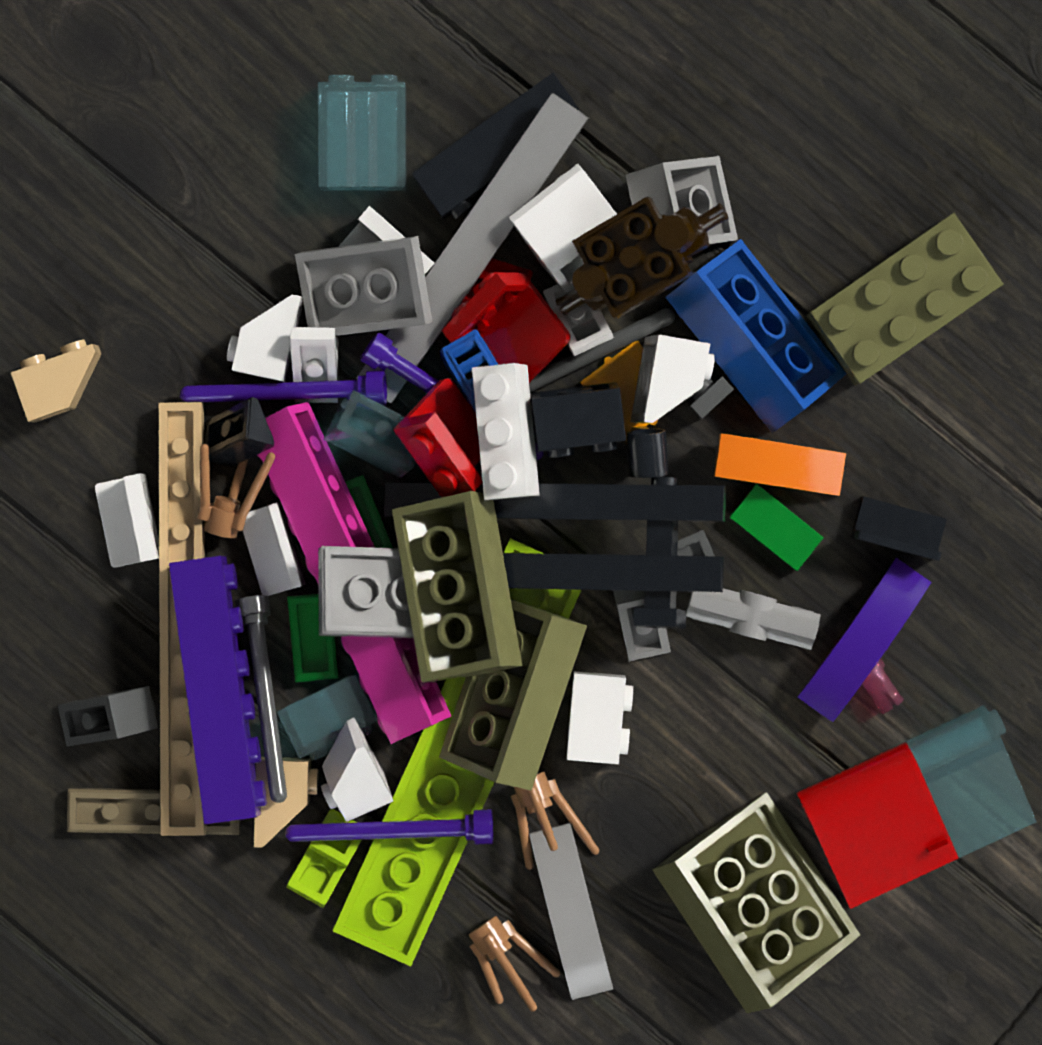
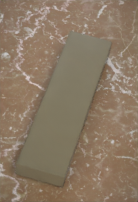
M69 788L67 832L161 834L160 789ZM241 820L206 824V834L239 835Z

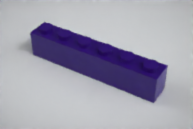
M226 556L169 563L204 825L258 817L261 815V807L267 806L265 783L263 780L257 781L255 763H261V751L258 737H251L249 720L255 719L253 696L251 693L245 694L243 677L249 676V663L246 650L239 651L237 633H243V619L240 607L233 608L231 590H237L238 587L234 564H227Z

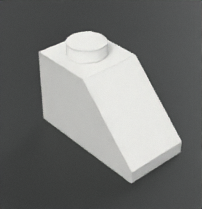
M290 295L242 326L239 337L232 335L227 352V361L233 362L232 371L286 382L292 357L291 327H298L303 306V298L301 296Z
M351 718L347 720L322 765L327 783L321 785L323 795L330 809L338 807L346 822L394 801L385 774L356 719Z

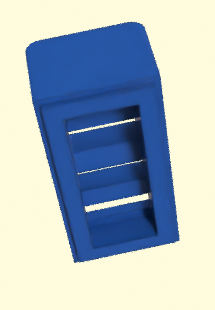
M477 329L440 350L442 362L475 414L473 377L467 380L465 375L471 372L472 368L483 364L485 366L498 365ZM474 351L478 353L458 365L457 361Z

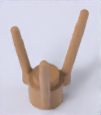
M207 444L200 446V508L197 518L205 521L204 531L225 538H236L238 531H243L246 517L276 456L273 452L267 454L240 507L241 502L237 498L248 459L238 464L228 497L216 496L214 503H210L209 447Z
M543 771L537 774L532 791L514 787L516 794L512 795L511 799L516 809L525 867L528 870H531L534 864L525 807L528 814L536 813L550 850L556 851L558 849L552 827L545 812V808L553 805L550 797L554 799L591 853L594 855L599 853L598 846L560 793L555 779L548 781Z
M494 916L468 934L473 941V944L469 947L478 958L497 1004L503 1003L504 999L487 956L491 961L497 959L529 1010L536 1011V1003L504 954L512 947L508 939L510 938L553 977H559L560 971L515 930L509 919L501 923L498 917Z

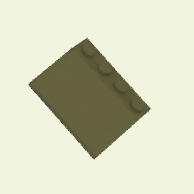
M767 792L753 799L681 847L652 869L746 1013L772 1008L861 936Z

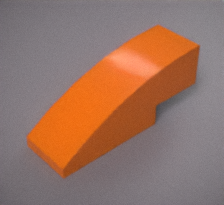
M721 433L718 438L713 477L840 496L846 453Z

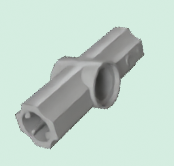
M723 588V592H691L686 611L687 617L727 627L733 633L766 641L768 638L809 650L812 649L821 616V614L814 613V611L777 603V599L741 589L739 592L725 588Z

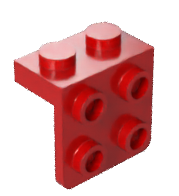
M524 272L491 273L480 282L478 286L480 290L472 299L462 303L452 312L451 317L453 319L441 331L452 343L477 329L498 365L511 363L528 365L530 383L568 344L570 333Z
M449 378L440 380L393 430L442 498L475 491L483 481L474 468L481 460L476 414L453 380Z

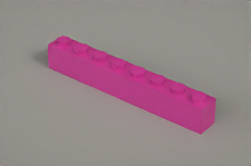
M309 402L287 406L265 418L274 439V447L257 456L262 462H264L267 454L273 452L276 456L268 473L270 486L273 493L280 499L288 517L289 529L297 537L305 554L306 566L319 585L318 548L321 546L375 547ZM341 636L342 645L351 656L359 673L360 685L364 692L369 695L377 713L378 724L387 735L390 744L452 716L436 681L421 683L414 638Z

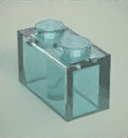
M354 390L340 403L324 440L398 478L409 472L416 463L393 430L403 420L404 416Z
M358 672L277 711L299 759L309 754L312 761L329 754L333 742L336 741L347 720L355 718L364 736L374 732L371 724L377 721V713L369 695L364 692L360 685Z

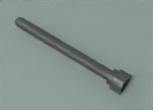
M663 308L612 333L614 338L576 356L571 353L547 365L529 383L530 392L672 324L676 317L675 312L670 308Z
M265 595L249 596L237 599L235 607H240L243 627H247L270 798L275 803H282L287 798V788L264 625L268 624L267 616L271 615L269 596Z

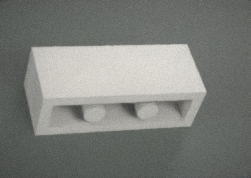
M511 363L472 368L484 500L539 496L528 365Z

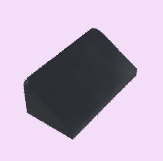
M251 397L206 421L205 444L209 447V462L232 467L274 447L272 433L257 398Z

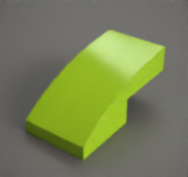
M330 809L322 824L357 822L354 820L346 822L340 812ZM362 840L312 841L286 888L324 908Z

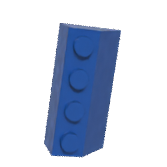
M741 239L696 271L666 296V299L673 306L676 313L684 320L698 340L710 344L709 354H714V360L771 433L805 410L846 375L843 368Z

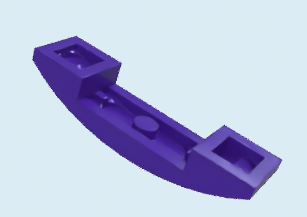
M895 558L872 590L867 601L797 698L833 723L897 636L931 582L901 560Z

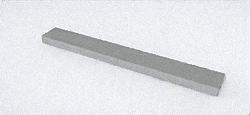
M552 93L425 277L433 322L420 326L389 329L385 335L393 340L392 346L398 349L397 354L415 366H418L442 332L441 330L451 319L452 312L462 303L513 229L514 224L509 217L536 196L589 119L556 94ZM365 364L358 376L366 375L367 371H380L382 369L377 367L374 370ZM386 368L387 401L392 403L407 380Z

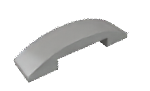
M571 823L552 827L558 845L556 851L550 850L542 830L531 832L529 836L571 998L574 1000L613 990V985Z

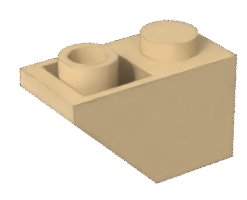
M85 339L60 347L62 355L46 360L44 354H39L19 362L22 369L11 372L28 422L36 423L76 408L101 356L98 345H86Z

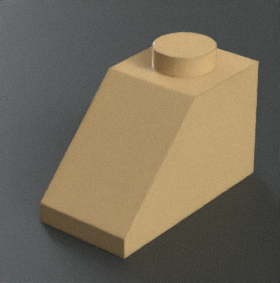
M261 757V763H256L257 781L263 780L265 783L267 806L261 807V815L254 819V847H264L308 805L310 795H318L319 770L311 769V758L282 757L287 788V798L282 803H275L270 798L265 757Z

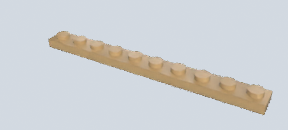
M202 402L159 403L161 836L206 835V824L204 825L169 568V563L205 558V531L203 529L205 521L197 518L200 508V446L204 444V403Z

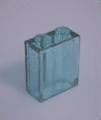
M330 75L328 76V82H318V187L321 191H407V87L405 82H397L396 75H372L371 82H354V76Z

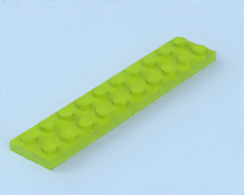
M511 538L504 553L545 554ZM509 589L513 600L569 619L581 590ZM466 677L446 679L441 690V694L452 716ZM452 716L423 730L395 791L394 801L390 803L382 822L465 819V815L473 814L474 810L483 809L494 782L439 758ZM466 836L374 839L333 928V932L411 967L468 842L466 841Z

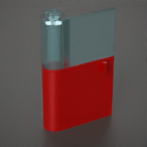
M982 705L796 793L850 909L1037 822L1000 735L1006 733V729L995 709L988 712L986 707Z

